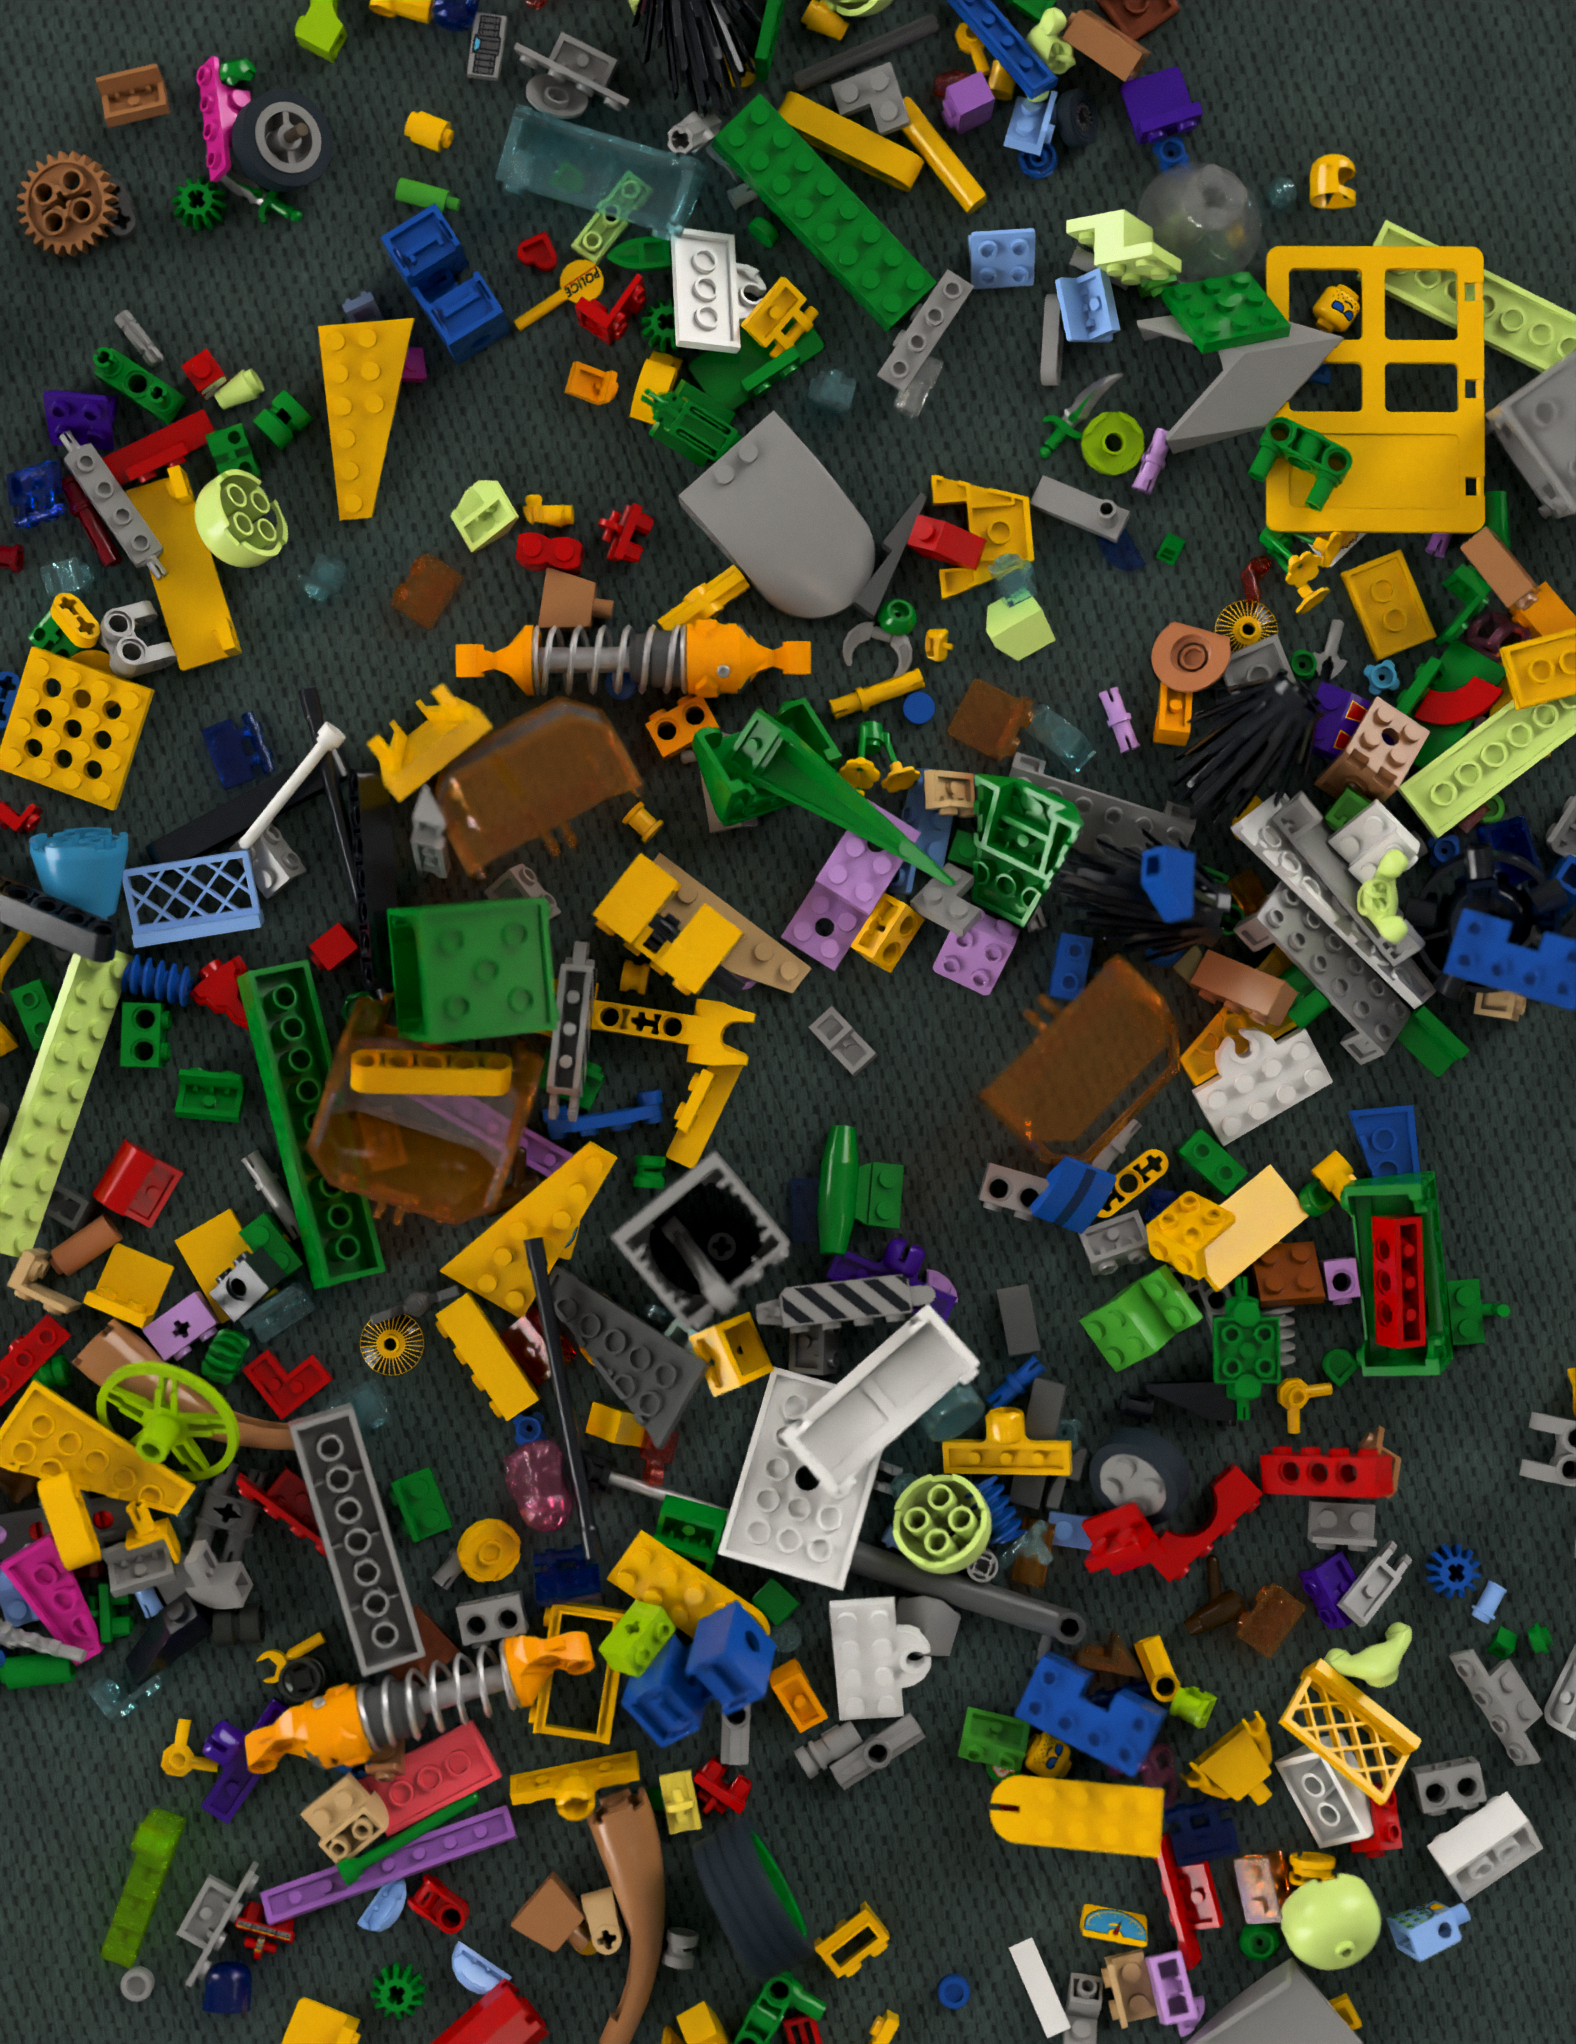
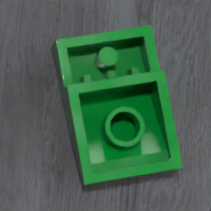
M666 1494L653 1538L710 1576L728 1511Z

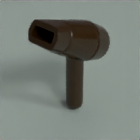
M518 1146L514 1150L512 1182L497 1190V1192L495 1191L483 1196L484 1207L490 1218L510 1210L542 1182V1179L537 1174L525 1176L527 1151L522 1146Z
M1214 1554L1206 1558L1209 1601L1184 1621L1191 1636L1205 1633L1230 1623L1245 1612L1243 1599L1236 1591L1230 1589L1222 1592L1219 1559Z

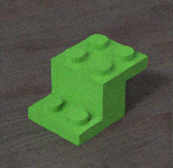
M1165 1264L1125 1286L1106 1304L1089 1312L1079 1322L1117 1373L1154 1354L1175 1334L1196 1324L1203 1316Z

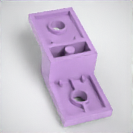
M868 800L914 844L916 843L921 832ZM847 830L815 879V884L781 938L835 972L904 860L886 850L877 853L871 851L868 848L866 839ZM823 918L831 920L834 925L833 933L826 937L820 936L815 930L816 923Z

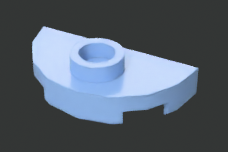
M404 1878L382 1886L356 1924L363 1929L376 1932L389 1928L399 1918L404 1908L407 1894Z
M458 1941L451 1956L452 1969L457 1980L466 1989L477 1994H487L504 1978L507 1980L512 1978L462 1942Z

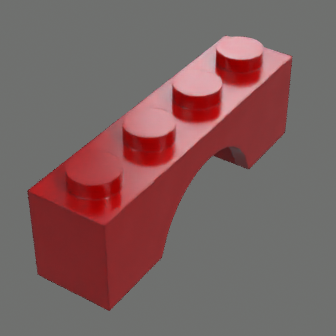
M1233 1462L1209 1483L1213 1495V1508L1208 1520L1200 1528L1189 1533H1174L1162 1528L1156 1534L1166 1549L1167 1554L1164 1558L1153 1561L1151 1564L1169 1583L1173 1579L1178 1581L1184 1577L1190 1570L1189 1564L1197 1556L1200 1559L1206 1556L1214 1547L1212 1542L1220 1534L1223 1537L1228 1535L1237 1526L1235 1520L1244 1512L1246 1514L1251 1513L1260 1504L1259 1498L1263 1493Z

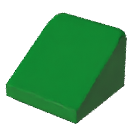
M771 1578L751 1599L755 1606L777 1627L801 1604L775 1578Z

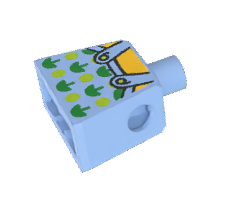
M1431 1901L1390 1916L1386 1920L1397 1949L1420 1962L1461 1941L1462 1936L1458 1927L1470 1922L1471 1918L1463 1903L1449 1908L1437 1901Z

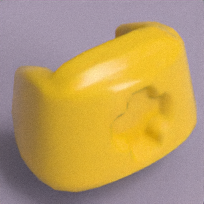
M929 629L926 633L925 651L927 652L926 656L928 659L942 662L947 657V650L953 649V644L947 643L949 633L947 629Z

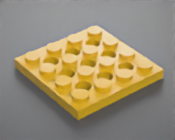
M31 647L0 746V769L109 810H117L155 690L42 648ZM52 678L56 679L61 685V692L56 697L50 695L47 691V683ZM81 689L86 690L91 696V703L86 708L81 707L76 700L77 693ZM111 700L116 701L121 707L120 716L116 719L111 718L106 712V706ZM42 708L48 710L52 716V721L47 727L42 726L37 719L38 712ZM72 719L78 721L82 728L81 734L77 738L72 737L67 731V724ZM100 731H106L111 736V745L107 749L100 747L97 743V735ZM31 739H37L42 744V753L38 757L33 756L28 750V743ZM62 749L67 750L72 756V763L68 768L61 766L58 762V754ZM92 760L97 761L102 767V774L99 778L91 777L87 771V766Z

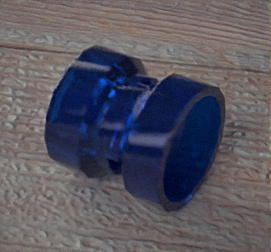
M1148 1187L1147 1198L1150 1200V1207L1145 1209L1144 1219L1153 1220L1179 1198L1180 1192Z

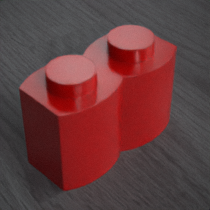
M528 532L518 536L515 557L520 566L531 571H545L546 568H552L571 575H577L582 571L584 549L582 544L573 538L556 537L549 539L542 534Z

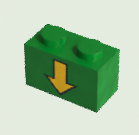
M271 1212L263 1213L238 1232L253 1252L263 1247L287 1276L280 1283L286 1281L307 1264L305 1256Z

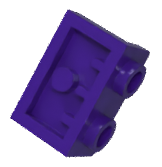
M1342 1551L1334 1552L1315 1567L1298 1573L1304 1591L1313 1600L1321 1621L1329 1629L1345 1628L1354 1622L1337 1606L1338 1602L1357 1579Z

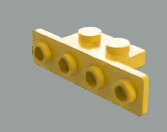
M723 1043L728 1051L748 1057L746 1053ZM708 1066L707 1069H702L701 1074L696 1072L693 1075L688 1086V1090L692 1091L687 1103L683 1101L680 1103L674 1119L678 1120L675 1126L678 1130L666 1153L667 1158L690 1169L696 1167L744 1066Z

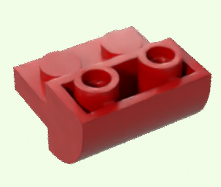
M124 1138L92 1195L100 1203L123 1217L126 1215L152 1228L182 1177L183 1172Z

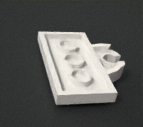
M674 227L670 236L676 346L737 354L741 348L740 325L762 300L750 301L745 297L744 292H750L755 296H763L767 290L764 282L758 275L759 270L747 264L736 263L734 235Z
M1256 1027L1238 1029L1240 1035L1249 1042L1246 1052L1236 1054L1235 1042L1228 1035L1223 1039L1218 1050L1215 1049V1064L1219 1075L1191 1091L1222 1146L1227 1145L1333 1083L1305 1028H1297L1277 1041H1274L1270 1035Z
M894 1597L829 1601L840 1721L904 1716L902 1688L913 1686L924 1679L931 1667V1657L924 1656L916 1661L910 1660L907 1656L912 1652L930 1653L928 1640L920 1632V1628L912 1625L896 1624Z

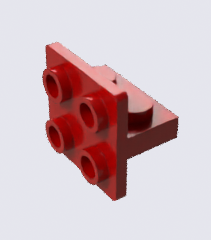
M1135 1502L1127 1503L1085 1519L1081 1524L1084 1532L1092 1542L1090 1552L1084 1561L1090 1573L1108 1567L1113 1575H1118L1162 1559L1167 1554L1163 1544Z

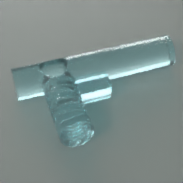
M208 1479L192 1482L197 1488L178 1515L174 1514L171 1516L159 1510L153 1515V1519L157 1521L168 1517L184 1539L194 1532L189 1523L184 1521V1518L193 1512V1508L188 1502L210 1485Z
M1038 1520L997 1559L998 1565L1002 1569H1006L1022 1553L1025 1558H1031L1037 1554L1043 1565L1050 1563L1053 1560V1556L1041 1537L1048 1529L1045 1522Z

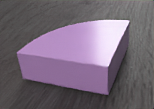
M926 1269V1284L957 1297L956 1289L947 1277L938 1271Z
M1203 1995L1193 1998L1197 2018L1177 2022L1180 2037L1193 2032L1200 2022L1205 2011Z

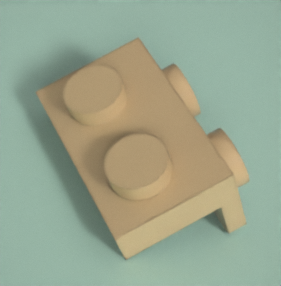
M935 769L924 771L926 809L939 810V816H954L959 813L960 818L977 817L974 814L973 773Z

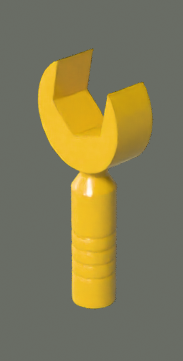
M322 1631L293 1646L286 1654L277 1649L263 1652L257 1661L269 1658L277 1665L275 1675L265 1678L263 1681L266 1683L278 1682L281 1669L290 1660L300 1658L326 1643L327 1640Z

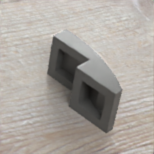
M1028 1284L997 1289V1299L1009 1358L1040 1352Z
M1078 1445L1072 1450L1073 1472L1070 1476H1053L1043 1502L1045 1506L1059 1509L1066 1478L1075 1481L1080 1480L1087 1453L1085 1447Z

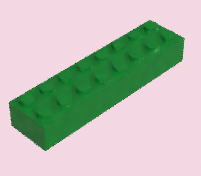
M760 93L714 137L711 147L887 333L936 285V280Z

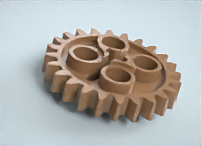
M59 151L58 160L48 154V164L45 165L37 161L36 164L39 171L35 173L28 170L27 173L31 177V181H21V185L27 191L26 193L17 194L18 198L25 201L24 205L17 207V211L26 214V216L19 220V222L24 226H29L25 234L34 238L33 243L43 247V250L51 254L55 251V254L64 257L67 252L72 257H76L78 249L88 254L89 243L98 248L99 242L97 237L100 235L103 238H108L107 233L104 231L105 226H115L109 220V216L118 214V211L111 208V204L118 202L119 198L110 194L116 188V185L107 182L111 175L104 170L101 171L102 165L96 161L92 162V158L85 154L80 156L78 153L71 151L68 156V154ZM80 177V184L76 189H73L74 181ZM52 190L51 198L45 202L46 194ZM90 207L89 216L83 219L84 211ZM62 219V226L56 231L55 226Z

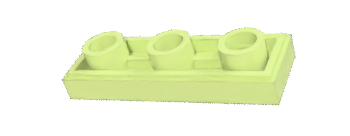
M628 171L571 244V248L586 260L598 266L653 195V189ZM612 214L618 217L615 221L607 220V217Z

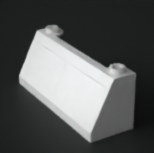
M926 1304L782 1432L780 1436L832 1495L837 1491L843 1495L856 1483L853 1476L960 1381L964 1385L970 1382L979 1373L976 1367L980 1362L929 1304Z

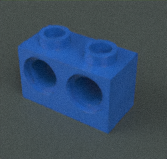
M1063 932L1059 934L1047 997L1075 1003L1082 1002L1094 938Z

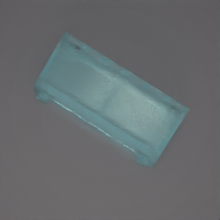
M516 103L495 177L497 181L504 184L503 190L517 195H521L522 191L525 190L652 230L651 236L662 240L670 241L671 236L681 238L707 177L709 168L697 158L685 154L678 156L673 152L668 153L560 120L546 113L532 112L533 108Z

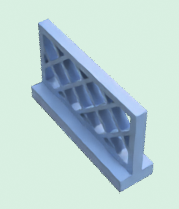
M249 849L130 868L123 871L122 882L133 929L132 940L134 948L260 928L265 922L263 909L260 908ZM242 858L245 872L237 880L224 871L223 868L229 860ZM223 861L220 867L214 864V862ZM206 864L216 871L207 885L191 875L197 865ZM192 866L188 872L182 869ZM174 869L184 876L176 890L159 880L166 870ZM160 871L157 877H154L152 874H150L153 872ZM142 874L153 882L144 896L132 888L130 876ZM219 874L235 884L226 898L210 888ZM245 876H246V880H247V885H248V887H247L245 884L242 883V881H243V879L245 878ZM187 879L203 889L195 903L178 893ZM155 885H158L172 895L163 909L147 898ZM239 887L250 895L252 906L239 908L230 902L229 899ZM206 892L222 902L217 912L207 913L197 906ZM134 896L140 900L137 906L135 903ZM174 898H177L191 908L185 917L176 918L166 911ZM143 903L159 913L153 923L140 924L137 911ZM225 905L232 909V910L222 911V909L225 907ZM194 910H195L197 913L200 914V915L190 916ZM162 915L169 919L165 921H159Z

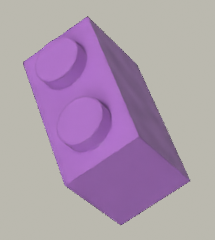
M982 71L946 87L945 100H943L944 110L941 111V115L948 129L953 128L956 136L991 120L995 98Z

